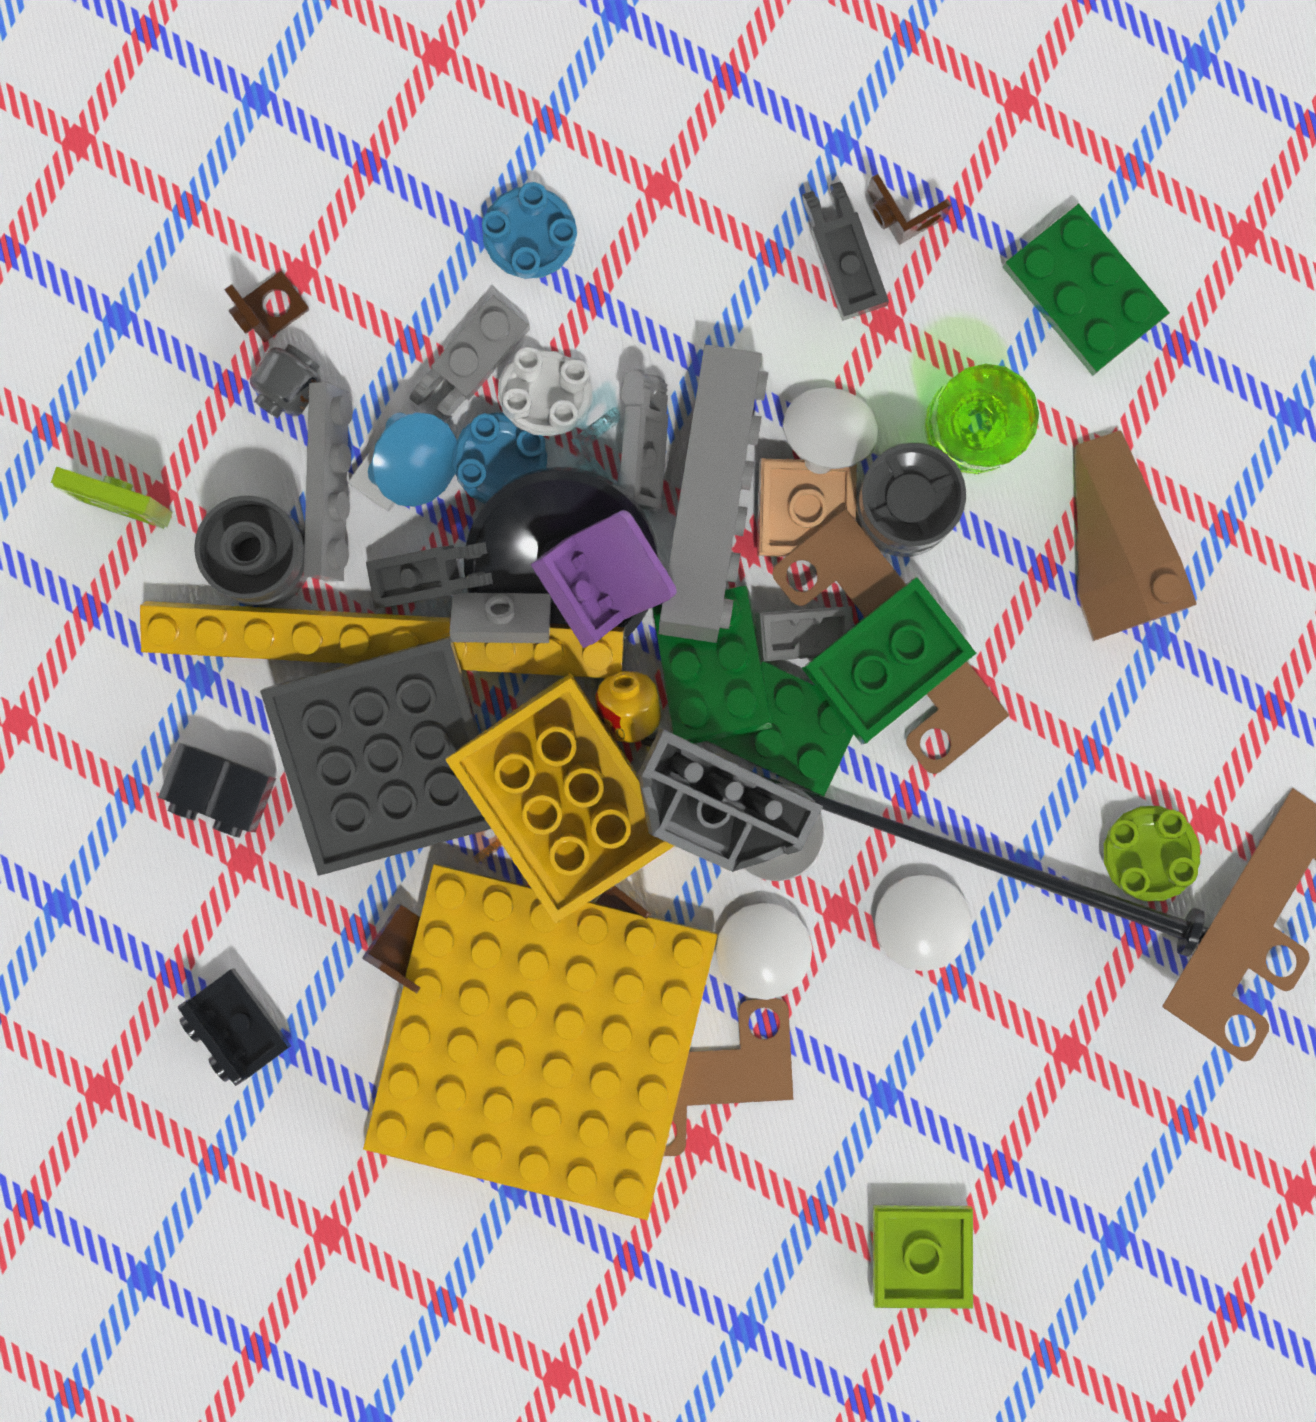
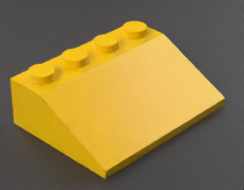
M571 672L530 698L445 759L555 924L674 847V845L649 834L638 774L600 719L597 711Z

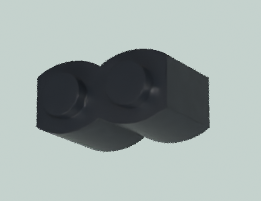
M179 743L158 798L170 802L167 811L175 815L195 821L198 813L215 819L213 829L240 838L243 830L256 832L276 778L188 744Z

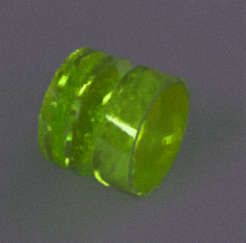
M985 363L965 368L937 390L927 406L924 422L927 443L945 452L957 464L961 473L978 475L994 471L1010 463L1025 452L1036 435L1039 419L1036 397L1024 378L1005 366ZM979 413L985 418L981 424L984 430L980 429L973 433L968 428L972 422L970 417H974Z

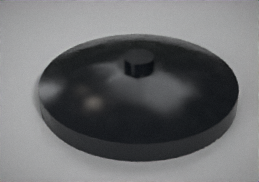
M551 467L531 471L513 479L500 488L487 501L474 520L468 534L466 546L485 542L487 554H483L479 558L464 559V574L467 577L469 574L478 572L491 573L493 584L467 588L468 593L549 594L531 564L565 538L622 510L632 515L659 559L655 534L649 520L637 502L625 490L609 479L590 471L571 467ZM551 598L550 623L568 624ZM648 610L624 619L616 626L625 627L624 640L638 627Z

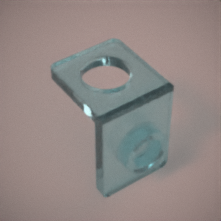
M616 407L610 409L571 440L573 449L581 458L575 463L577 468L596 473L612 482L613 480L587 447L620 422V412Z

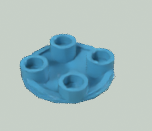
M528 182L522 187H516L500 195L488 208L482 220L483 243L492 262L507 274L523 279L543 278L559 270L571 257L577 239L575 219L567 204L553 192L546 190L544 186L536 182Z
M401 412L393 414L386 422L385 430L375 444L372 462L368 467V478L371 483L378 486L383 496L397 505L416 507L429 503L446 490L455 475L452 463L454 445L457 439L449 425L433 414L420 412L408 415Z
M494 412L478 415L470 424L463 428L454 445L452 464L459 484L468 495L486 504L500 488L513 479L531 471L547 468L548 455L545 449L544 436L526 432L516 427L504 413Z

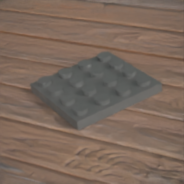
M450 636L272 685L260 690L318 876L491 829L445 760L480 734L455 647Z

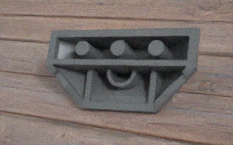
M662 728L659 729L638 772L649 834L732 872L769 861L782 854L789 855L801 851L823 806Z

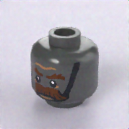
M290 344L285 349L280 347L271 348L250 377L252 389L259 394L254 403L277 419L282 412L290 416L301 415L309 404V383L321 382L320 376L316 373L320 366L309 356Z

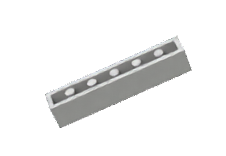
M704 344L668 566V575L676 586L677 591L675 596L662 603L658 634L717 643L719 628L729 629L733 600L724 599L727 581L736 583L741 553L731 552L734 535L743 536L748 509V507L738 506L741 489L750 491L755 464L753 461L745 460L748 444L757 445L762 416L752 415L755 399L764 401L769 373L759 370L762 353Z

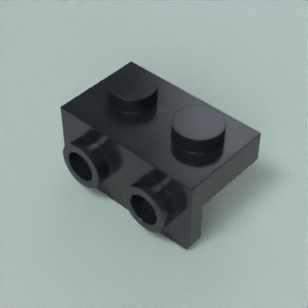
M235 968L230 969L194 997L185 1000L177 1006L183 1015L179 1021L184 1031L193 1041L198 1042L201 1040L212 1055L208 1061L214 1072L224 1082L230 1080L235 1086L246 1081L291 1047V1044Z

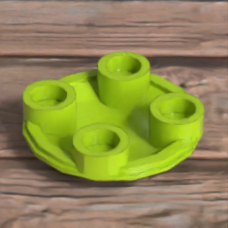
M1140 806L1123 813L1109 828L1103 844L1104 865L1111 881L1125 894L1142 901H1164L1181 894L1187 886L1197 879L1200 865V843L1192 826L1181 812L1169 810L1162 806Z

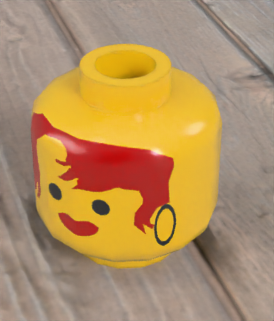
M622 671L610 675L600 683L595 694L597 712L614 740L627 743L638 742L651 735L658 728L661 719L659 697L656 685L649 676L637 671Z

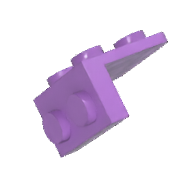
M625 510L619 511L565 538L531 564L583 648L596 643L624 619L670 600L677 591L676 586L632 515Z

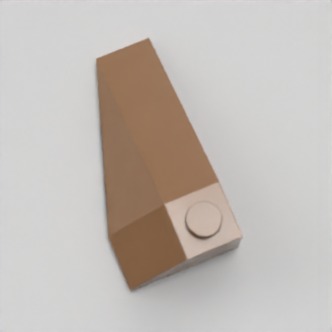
M1119 430L1076 445L1074 447L1078 528V534L1076 535V551L1078 552L1077 598L1092 641L1197 605L1179 553L1122 431Z

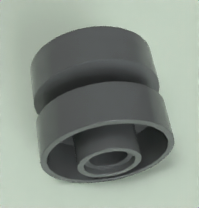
M904 443L894 446L874 460L860 483L856 493V521L875 546L886 554L897 557H912L926 553L936 547L954 529L963 514L966 504V486L963 475L957 464L945 452L934 446L924 443Z
M257 496L229 498L212 508L199 525L195 537L194 552L201 574L213 588L243 605L265 608L280 605L295 596L308 578L304 576V530L284 510L267 499Z

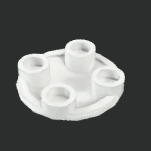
M532 347L520 349L516 352L514 360L505 367L498 381V400L504 415L516 427L533 435L555 436L571 431L584 421L592 405V386L588 379V367L582 361L572 359L557 351L536 350Z
M830 387L808 390L794 398L785 411L782 426L787 443L804 460L807 469L813 473L825 474L831 469L852 467L871 456L877 443L878 425L873 411L861 398L846 390Z
M925 874L903 877L889 887L878 903L874 922L877 942L884 949L888 957L904 968L923 972L942 968L956 959L968 942L972 923L968 904L959 890L940 877Z
M759 902L741 908L727 919L718 934L715 954L719 970L732 988L747 997L768 1000L785 996L800 985L810 968L813 949L808 930L797 915L781 905Z

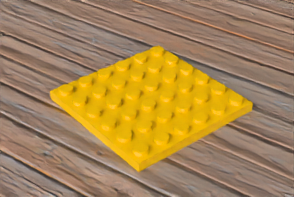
M436 863L433 864L406 973V978L421 988L416 994L403 986L363 1150L648 1221L718 933L651 916L646 920L638 913L590 901L555 924L529 886Z

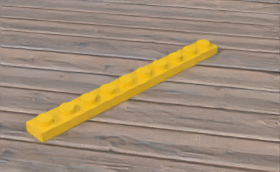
M145 601L140 605L141 652L352 664L449 637L451 618ZM550 623L549 643L453 642L461 670L566 676L571 672L576 677L607 678L614 673L623 671L625 627H614L596 643L585 648L582 647L568 624Z

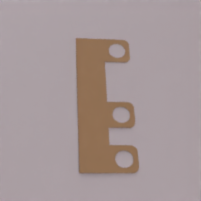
M844 509L777 563L772 572L776 583L791 602L798 606L808 604L837 581L864 616H867L905 585L902 578L847 509ZM799 560L810 562L817 571L816 584L810 590L804 592L791 588L786 578L789 566ZM966 662L926 694L938 710L909 733L906 744L927 772L937 774L1010 715L970 664ZM935 728L945 731L951 741L948 754L938 760L926 757L920 747L923 734Z
M1294 788L1290 791L1162 1005L1164 1009L1240 1061H1250L1253 1059L1269 1032V1024L1266 1018L1233 996L1248 968L1278 989L1290 991L1296 986L1310 960L1309 953L1303 946L1274 927L1276 920L1312 859L1316 860V803ZM1283 945L1294 953L1296 968L1289 976L1279 977L1268 969L1266 956L1272 947ZM1234 1015L1247 1016L1254 1023L1256 1035L1253 1042L1248 1046H1235L1226 1037L1225 1025L1229 1018Z
M781 999L747 1000L740 1005L738 1011L740 1049L689 1052L676 1106L794 1100L789 1008L786 1002ZM769 1008L779 1017V1030L769 1039H759L749 1029V1018L757 1009Z

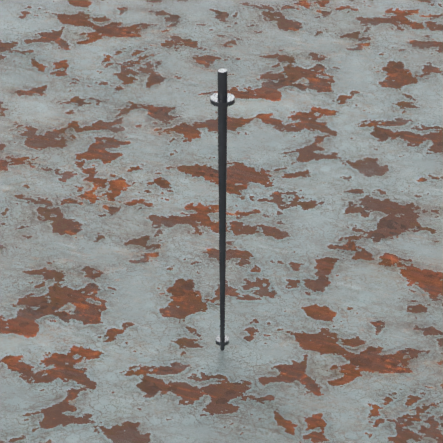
M646 737L641 740V743L651 747L654 739ZM764 777V778L769 779V780H771V781H773V782H775V783L785 784V783H782V782H779V781H776V780H773V779ZM802 790L815 803L823 806L822 810L1177 937L1178 954L1190 956L1208 930L1207 927L1203 926L1205 919L1203 910L1193 907L1184 920Z

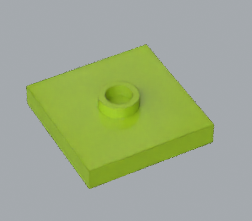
M56 466L50 482L53 484V487L79 502L162 529L168 528L173 514L171 510L153 498L132 491V484L105 475L103 481Z
M873 1205L874 1308L973 1309V1208L971 1206Z

